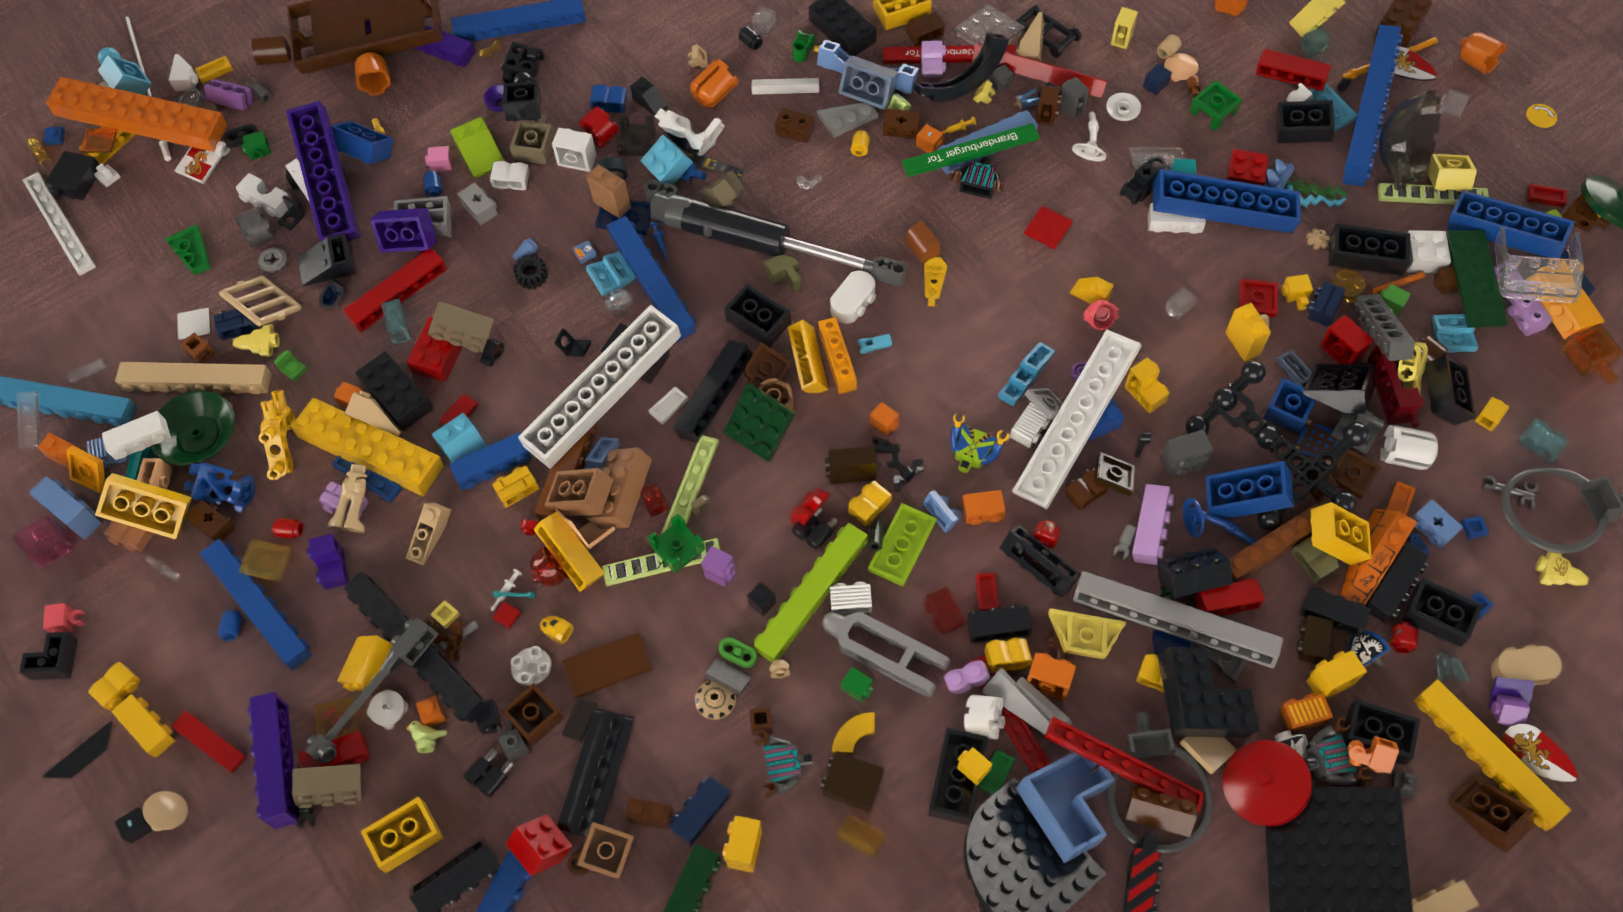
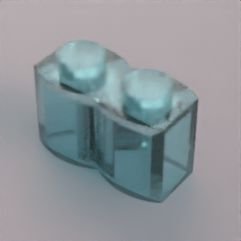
M1534 419L1522 433L1518 442L1525 448L1534 451L1544 460L1552 463L1563 451L1569 440L1563 433L1552 430L1546 422Z

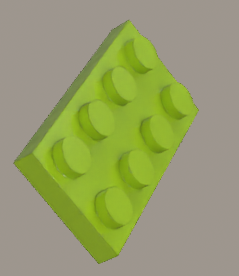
M901 503L883 538L882 549L875 553L868 566V571L904 587L937 522V518Z

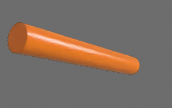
M1421 271L1373 288V294H1380L1383 288L1387 290L1390 284L1400 287L1425 278V273Z

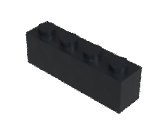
M1407 542L1366 605L1367 608L1371 609L1370 615L1385 624L1390 618L1394 620L1400 612V609L1397 607L1400 603L1404 604L1410 595L1407 591L1409 588L1413 589L1418 583V573L1422 574L1429 565L1426 563V560L1430 555Z

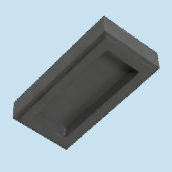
M717 658L705 674V677L740 696L751 682L750 676Z

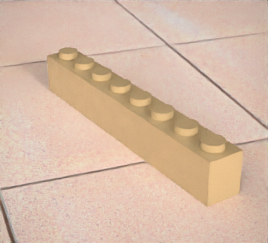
M120 362L115 382L122 390L127 392L137 390L143 392L161 391L167 393L169 391H178L185 393L205 390L218 394L224 392L260 394L268 393L272 373L266 365Z

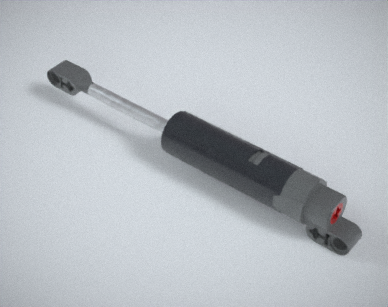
M649 180L645 183L646 201L651 203V218L663 221L668 227L773 257L783 255L786 248L872 272V277L880 282L894 286H901L905 283L907 266L900 261L885 257H877L874 261L792 239L789 238L790 228L787 224L677 195V188L672 184L657 180Z

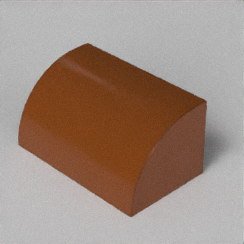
M923 221L917 222L907 231L904 242L921 263L940 255V243Z

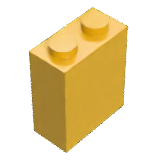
M1249 303L1234 310L1225 333L1245 362L1261 355L1271 331L1253 304Z
M377 635L357 637L337 682L343 684L342 687L348 691L354 692V690L362 692L380 671L392 647L391 643Z

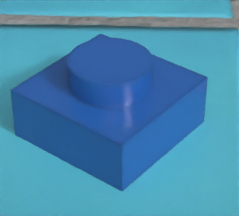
M62 126L45 128L43 138L45 145L63 144L64 128Z

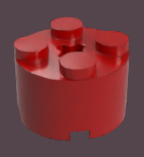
M594 107L578 124L584 130L583 132L592 134L594 143L602 149L619 132V128L614 121L610 122L608 119L610 116L604 110Z

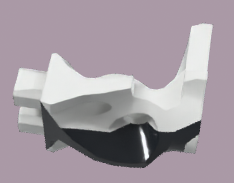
M661 108L655 115L660 121L658 125L663 128L677 146L688 152L694 151L699 156L705 154L716 144V139L725 127L719 118H714L704 132L695 134L691 130L689 119L677 115L669 110L666 112Z

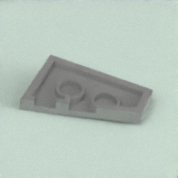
M867 103L817 110L818 117L833 138L878 118V112L872 105Z

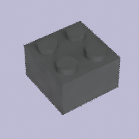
M1201 430L1167 440L1160 458L1169 477H1180L1189 471L1194 470L1197 472L1204 469L1213 448L1205 431Z

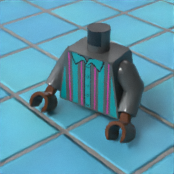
M1345 717L1340 718L1335 726L1330 725L1317 732L1310 742V748L1306 750L1307 758H1303L1309 770L1313 771L1316 779L1325 780L1338 787L1357 783V780L1370 782L1373 777H1364L1362 775L1363 772L1370 771L1369 767H1362L1360 772L1355 774L1358 772L1356 766L1349 763L1350 756L1341 733H1336L1338 731L1345 732L1350 728L1351 725L1346 728L1340 726V722L1345 720Z
M760 730L754 735L760 736L761 740H756L754 743L757 746L765 744L763 752L768 781L762 788L766 787L770 790L765 796L770 797L773 793H789L802 779L801 768L813 766L811 753L798 755L797 745H793L792 742L768 735L765 731Z

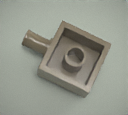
M541 113V119H535V122L518 121L510 144L513 160L547 165L555 134L552 124H545L547 120L545 114Z

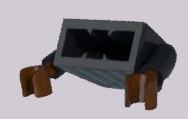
M982 157L980 162L972 161L969 166H965L960 171L953 170L950 176V180L960 183L959 192L992 199L993 191L1000 190L1003 192L1004 182L1001 180L1000 175L995 172L996 167L990 165L991 160L987 157Z

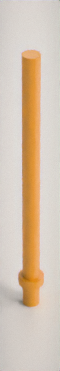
M1433 37L1407 49L1417 52L1438 43V39ZM1370 64L1358 69L1349 70L1348 73L1341 75V79H1356L1358 75L1368 72Z

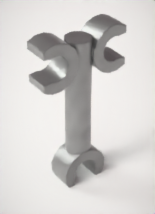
M1487 475L1484 478V481L1489 482L1491 485L1485 484L1482 490L1491 492L1495 489L1503 492L1505 484L1498 483L1496 478L1491 475ZM1525 481L1521 485V489L1513 487L1511 495L1521 497L1517 504L1519 508L1526 502L1529 504L1528 510L1531 511L1536 505L1534 497L1539 489V485L1535 484L1530 489L1527 486L1528 481Z

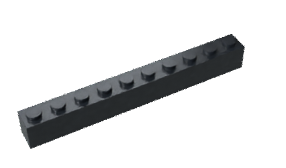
M360 571L344 587L348 593L347 598L354 604L357 603L360 606L358 610L366 617L369 616L371 618L370 623L375 628H380L383 631L381 635L391 642L393 637L401 636L406 630L404 628L405 623L410 619L369 575ZM433 643L430 644L412 666V668H417V675L421 679L431 684L429 688L435 694H440L443 697L441 701L448 708L452 707L455 710L454 715L461 722L465 720L473 723L489 706L484 698Z

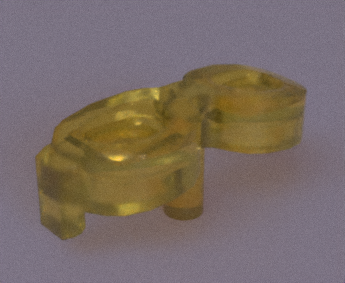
M494 40L490 47L487 46L478 53L479 56L485 58L492 56V50H500V41Z

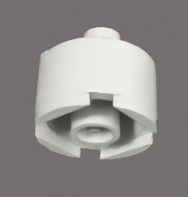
M971 695L966 704V707L970 708L969 714L964 716L965 731L988 737V739H998L1000 729H1003L1005 726V717L1002 716L1003 698Z

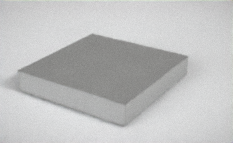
M1049 388L1028 389L1024 394L1049 420H1053L1063 405V402Z

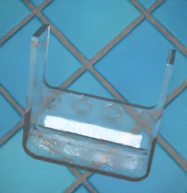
M1505 227L1500 228L1494 243L1499 292L1502 296L1511 299L1574 303L1581 295L1584 273L1579 232H1575L1568 246L1569 259L1510 255L1507 252Z

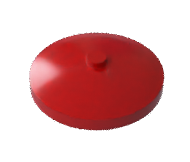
M1260 740L1246 744L1230 757L1223 772L1222 786L1226 800L1241 818L1259 826H1278L1293 820L1305 809L1312 793V778L1306 762L1296 750L1278 741Z

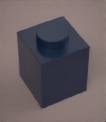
M1158 63L1145 76L1143 87L1157 95L1169 84L1172 72Z

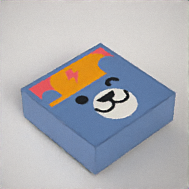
M588 240L573 247V252L581 264L597 257L595 250Z

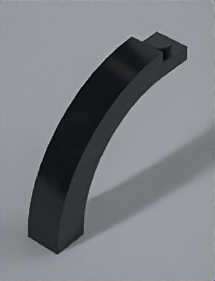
M987 33L978 56L965 71L943 82H914L913 89L919 96L928 97L933 102L950 101L967 95L985 82L994 72L1006 51L1009 39L1002 34Z

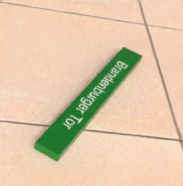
M1031 123L902 160V166L908 178L1039 140V134L1034 124Z

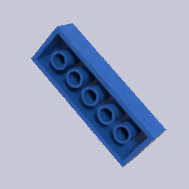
M1462 190L1451 213L1447 229L1452 231L1485 230L1487 241L1559 261L1575 221Z

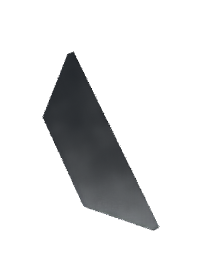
M112 721L107 723L42 775V777L72 778L106 751Z

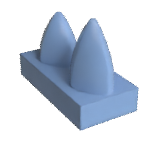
M1275 159L1274 169H1267V181L1264 186L1283 189L1295 169L1293 164L1284 163L1281 159Z
M933 490L928 493L922 504L931 516L937 518L938 525L947 533L962 518L963 511L950 509L947 506L949 497L938 495Z

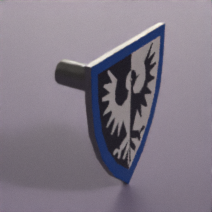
M1363 630L1360 638L1352 635L1348 647V652L1353 650L1364 668L1371 663L1377 668H1381L1383 662L1379 658L1391 651L1389 645L1381 636L1367 630Z

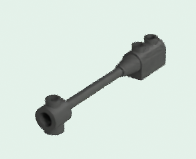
M416 617L415 620H408L404 626L406 629L401 636L397 635L392 638V647L380 671L326 736L319 733L317 736L313 735L308 738V747L305 751L320 763L332 761L337 753L336 745L332 740L383 679L404 662L412 667L439 635L420 618Z

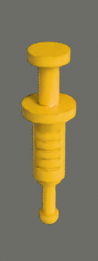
M974 116L966 122L961 119L959 123L947 127L942 133L950 134L960 129L966 130L967 125L972 123L976 125V120Z

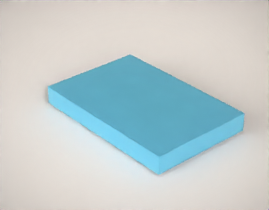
M1327 84L1323 92L1314 89L1309 90L1313 95L1314 101L1333 100L1334 132L1357 120L1358 114Z

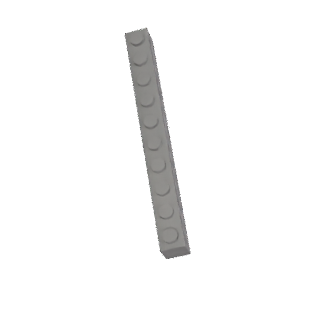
M1082 571L1073 598L1075 602L1274 669L1279 658L1283 642L1282 637L1092 573Z

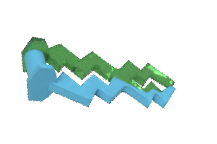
M1300 179L1295 183L1294 181H1289L1284 187L1286 190L1293 191L1295 189L1298 192L1301 189L1306 196L1313 191L1318 196L1316 199L1310 194L1304 200L1300 195V205L1306 208L1309 203L1316 206L1321 201H1324L1330 208L1333 204L1339 207L1348 196L1339 185L1334 190L1330 185L1324 190H1320L1314 182L1306 186ZM1338 192L1344 198L1338 200L1337 196H1335L1334 198L1330 199L1327 195L1329 194L1331 197H1333Z

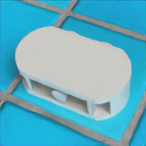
M865 271L851 272L830 298L832 317H836L838 322L845 324L853 323L858 317H861L867 305L872 304L875 300L874 278Z

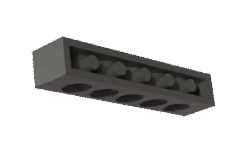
M1379 294L1356 296V302L1353 303V312L1358 316L1359 321L1363 323L1364 328L1370 333V337L1374 339L1376 345L1379 346L1382 354L1389 361L1413 359L1415 341Z

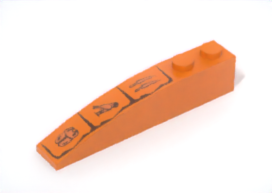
M1374 509L1367 520L1370 529L1372 559L1349 565L1340 596L1354 603H1362L1364 605L1367 603L1417 521L1400 511Z

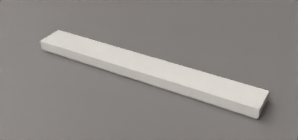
M37 172L23 179L24 184L79 276L96 267L50 192V189L46 186L41 174Z

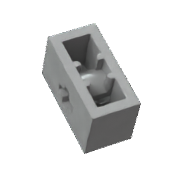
M475 182L457 193L463 207L480 226L498 215L495 201L492 198L489 199L483 187L479 188Z

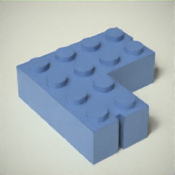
M1074 752L1024 777L1016 787V790L1064 863L1097 846L1107 836L1085 801L1106 791L1115 781L1109 770L1102 766L1093 774L1092 771L1098 764Z

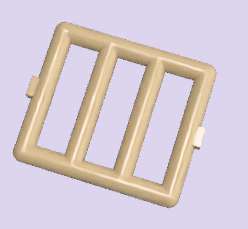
M259 276L245 282L243 280L238 281L236 285L219 292L222 298L257 326H262L275 320L281 321L285 319V316L302 309L298 302L265 276ZM261 283L266 286V288L236 299L231 295ZM271 293L278 296L250 308L243 305ZM284 302L290 305L288 308L262 318L255 315V313Z

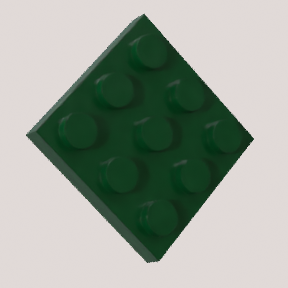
M748 383L723 433L767 462H770L796 412L753 384Z

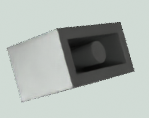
M1077 77L1067 80L1062 85V99L1059 107L1073 120L1085 112L1089 89Z

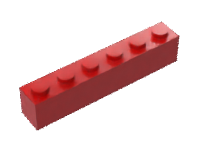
M432 248L425 250L416 258L407 262L398 271L393 272L387 279L378 283L369 292L364 293L355 302L349 304L343 312L352 325L362 333L447 270L446 265Z

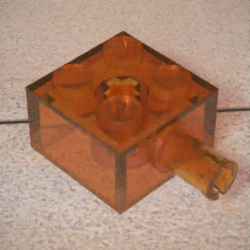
M1601 323L1569 336L1561 345L1560 349L1581 377L1599 372L1608 385L1619 380V377L1610 366L1615 364L1622 356L1623 351Z

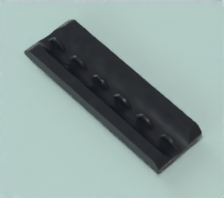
M595 708L558 821L559 830L587 836L592 822L603 825L636 717Z

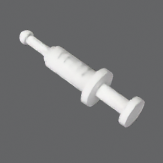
M513 569L514 574L509 581L507 579L504 580L505 585L500 592H509L512 587L515 588L516 585L513 583L518 575L521 576L522 573ZM506 596L496 598L497 601L491 607V610L495 611L499 602H502Z

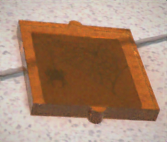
M86 128L85 136L82 139L81 153H112L113 145L116 142L117 129Z

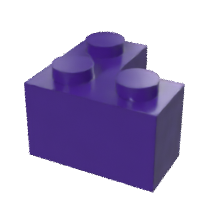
M328 534L309 539L307 554L309 559H313L315 566L318 568L316 573L317 583L321 584L325 590L347 585L349 579L344 548L334 535Z

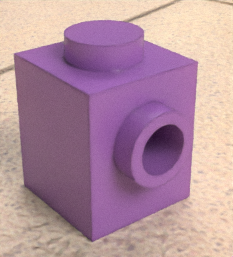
M1498 694L1496 702L1492 703L1491 711L1498 723L1511 726L1526 724L1530 707L1524 698Z

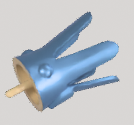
M1032 88L1025 94L1016 96L1017 103L1014 105L1018 104L1020 109L1039 105V103H1035L1040 101L1039 97H1029L1037 89Z

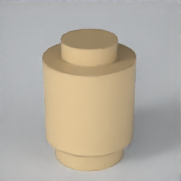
M1170 34L1158 46L1157 54L1162 59L1172 56L1181 47L1180 38Z

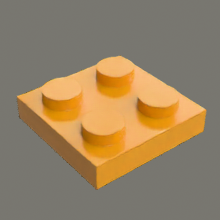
M74 446L66 449L70 480L101 494L105 485L103 460Z

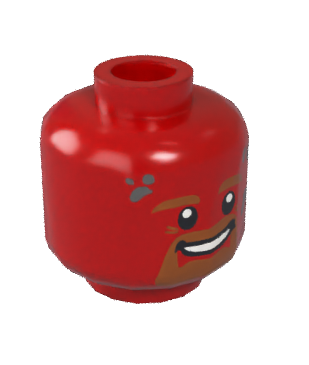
M1045 520L1038 522L1032 535L1049 549H1052L1057 545L1060 529L1053 521Z
M1400 622L1391 627L1389 644L1394 648L1395 652L1409 654L1417 648L1419 632L1411 623Z

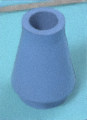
M530 238L524 239L512 257L516 261L519 258L523 260L522 256L528 258V255L537 253L538 246Z

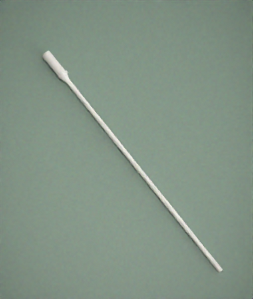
M126 17L139 67L145 74L129 17ZM148 89L147 94L152 97L150 89ZM160 140L159 145L161 146L164 160L170 161L172 158L168 142Z

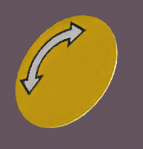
M1534 104L1526 111L1529 122L1537 127L1548 128L1557 122L1556 112L1547 105Z

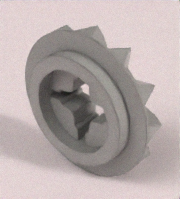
M270 248L260 255L258 264L266 273H274V271H280L282 267H286L285 263L288 259L282 249ZM274 257H275V259H276L277 261H274V264H271V262L273 261V259H274Z

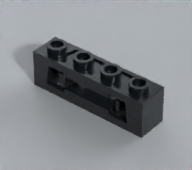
M1020 525L1009 531L999 547L1006 556L1020 564L1021 568L1030 572L1039 582L1045 584L1054 594L1061 598L1072 589L1081 576V573ZM1023 536L1031 543H1033V545H1030L1028 542H1026L1023 539ZM1058 565L1062 566L1065 570H1067L1069 574H1067L1061 568H1059Z

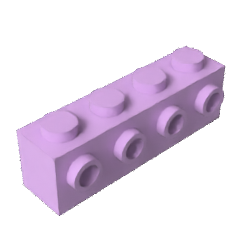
M1512 261L1494 267L1502 302L1507 308L1509 315L1517 323L1518 328L1525 336L1545 330L1553 319Z
M1146 484L1132 552L1134 562L1157 565V561L1164 556V546L1162 544L1163 540H1167L1168 530L1165 528L1166 523H1170L1171 519L1169 507L1174 504V494H1171L1170 486Z

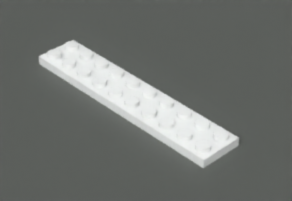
M1106 329L1012 490L1015 495L1046 510L1048 509L1142 347L1141 343Z

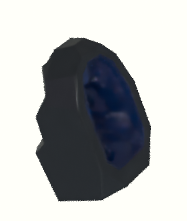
M331 278L319 296L320 306L323 308L335 306L347 290V287Z

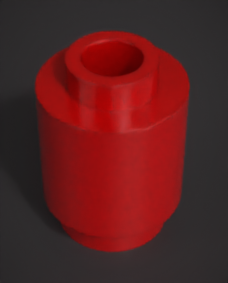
M277 518L272 524V532L275 537L296 539L303 534V522L297 519Z

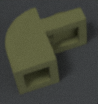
M779 255L765 261L766 272L773 284L787 279L794 292L801 290L800 282L802 277L799 273V263L791 256Z

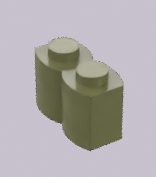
M1311 536L1294 546L1291 552L1299 564L1304 567L1310 578L1317 583L1334 573L1339 568L1336 557L1313 546Z

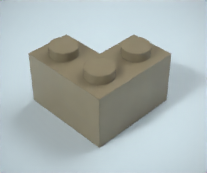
M732 170L723 174L700 192L706 202L727 208L734 203L733 200L741 195L740 191L744 187Z

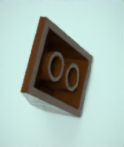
M1474 775L1448 801V804L1486 841L1505 853L1528 832L1534 823L1533 809L1477 775Z

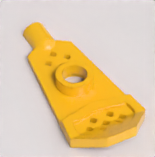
M934 257L924 264L925 297L928 298L927 306L935 307V300L941 294L948 267L941 257ZM931 280H936L937 283L933 284Z

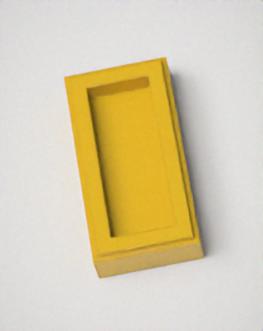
M225 55L195 68L203 84L233 71V68Z

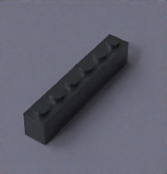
M732 340L727 342L692 398L675 421L672 428L679 438L698 443L753 355L747 344Z

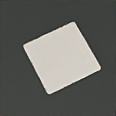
M209 308L177 314L179 340L189 337L194 332L198 336L210 334Z

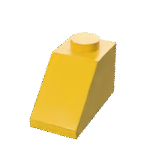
M1099 277L1080 278L1070 291V294L1090 304L1098 300L1108 301L1114 285Z

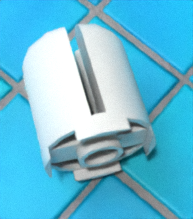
M1389 425L1383 435L1387 437L1384 448H1380L1381 461L1417 470H1426L1436 459L1438 441L1431 432Z

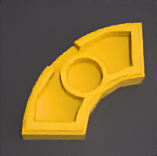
M875 712L863 713L848 720L835 736L832 754H835L836 751L844 754H853L854 747L860 739L868 735H874Z

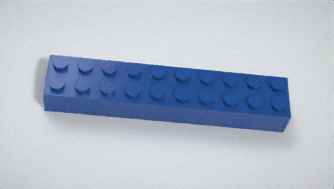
M1379 25L1342 184L1364 187L1365 180L1370 179L1374 155L1381 132L1380 127H1382L1385 115L1382 113H1385L1388 100L1384 99L1389 98L1394 73L1391 72H1395L1397 64L1395 59H1398L1400 46L1397 45H1401L1403 35H1400L1401 27Z

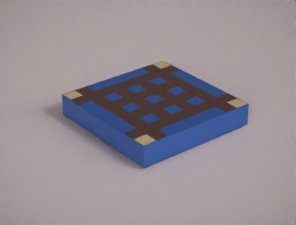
M1307 419L1295 447L1307 458L1313 456L1315 459L1322 452H1330L1340 440L1331 436L1333 430ZM1328 458L1324 459L1322 461V464L1324 466H1330L1332 460Z

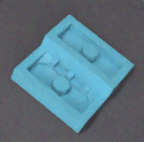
M620 252L603 256V261L586 266L587 273L602 296L626 286L636 278Z
M1464 314L1433 315L1434 337L1448 348L1446 353L1477 351L1479 346L1473 333L1475 328H1467Z

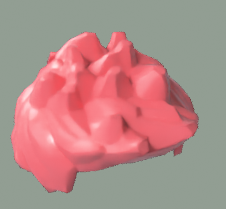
M1105 300L1093 302L1083 313V320L1087 321L1096 330L1108 329L1114 323V320L1119 318L1117 313L1119 308Z

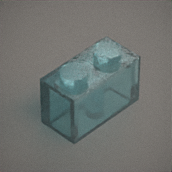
M400 299L381 303L387 333L392 343L398 344L411 340L405 309Z

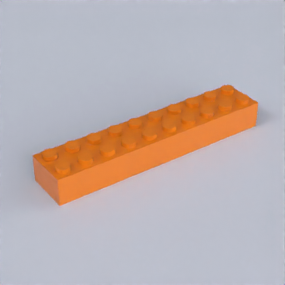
M61 76L46 101L53 115L212 152H215L216 145L221 140L227 127L221 112Z

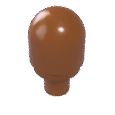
M1192 75L1187 79V89L1192 93L1193 98L1201 90V80L1196 75Z

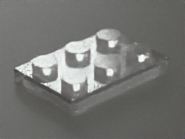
M1129 147L1128 150L1132 168L1135 169L1140 168L1154 156H1159L1165 160V168L1172 166L1174 159H1186L1182 148ZM1160 162L1152 163L1155 167H1160L1162 165Z

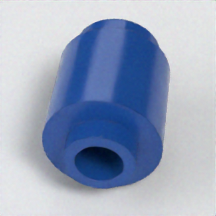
M436 171L426 172L423 177L425 194L429 197H438L443 192L441 178Z
M226 610L221 616L217 635L222 640L233 641V639L238 638L242 623L241 613L235 610Z

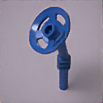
M1194 498L1185 500L1183 520L1188 533L1192 537H1200L1204 530V522L1208 521L1223 527L1224 531L1227 530V533L1237 536L1249 545L1257 542L1256 539L1239 529L1240 526H1236L1231 520L1227 521L1204 512ZM1192 503L1196 506L1193 509L1190 507Z

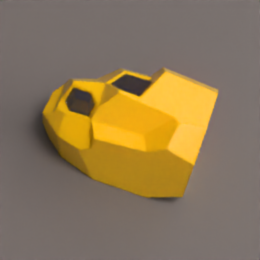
M557 616L545 617L540 622L541 630L550 639L562 645L569 639L574 630L571 623Z

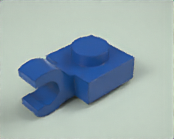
M692 163L679 179L692 182L694 177L705 181L707 174L701 170H696V165Z

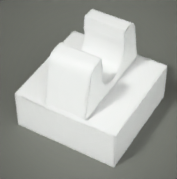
M101 163L96 167L97 172L94 176L106 187L120 178V175L108 164L103 166Z

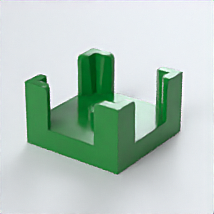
M1215 80L1193 99L1190 113L1197 116L1199 109L1212 118L1210 128L1217 131L1221 128L1223 120L1228 114L1232 112L1231 116H1235L1238 113L1242 98Z
M679 513L671 519L672 526L657 537L656 532L647 537L650 547L674 574L705 550L702 538L698 534L696 537L686 527L685 520Z

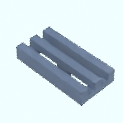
M1292 349L1277 357L1276 362L1296 384L1301 386L1307 384L1312 371Z

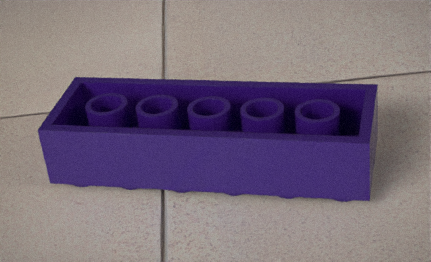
M275 692L250 697V705L247 707V711L252 723L249 726V732L253 738L251 753L255 758L253 774L257 779V785L254 788L255 795L259 801V806L256 808L257 816L274 829L297 824L299 812L298 806H295L292 794L293 769H295L288 704Z

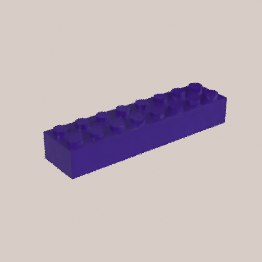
M320 101L286 110L320 242L327 237L345 233L348 241L360 238L327 108Z

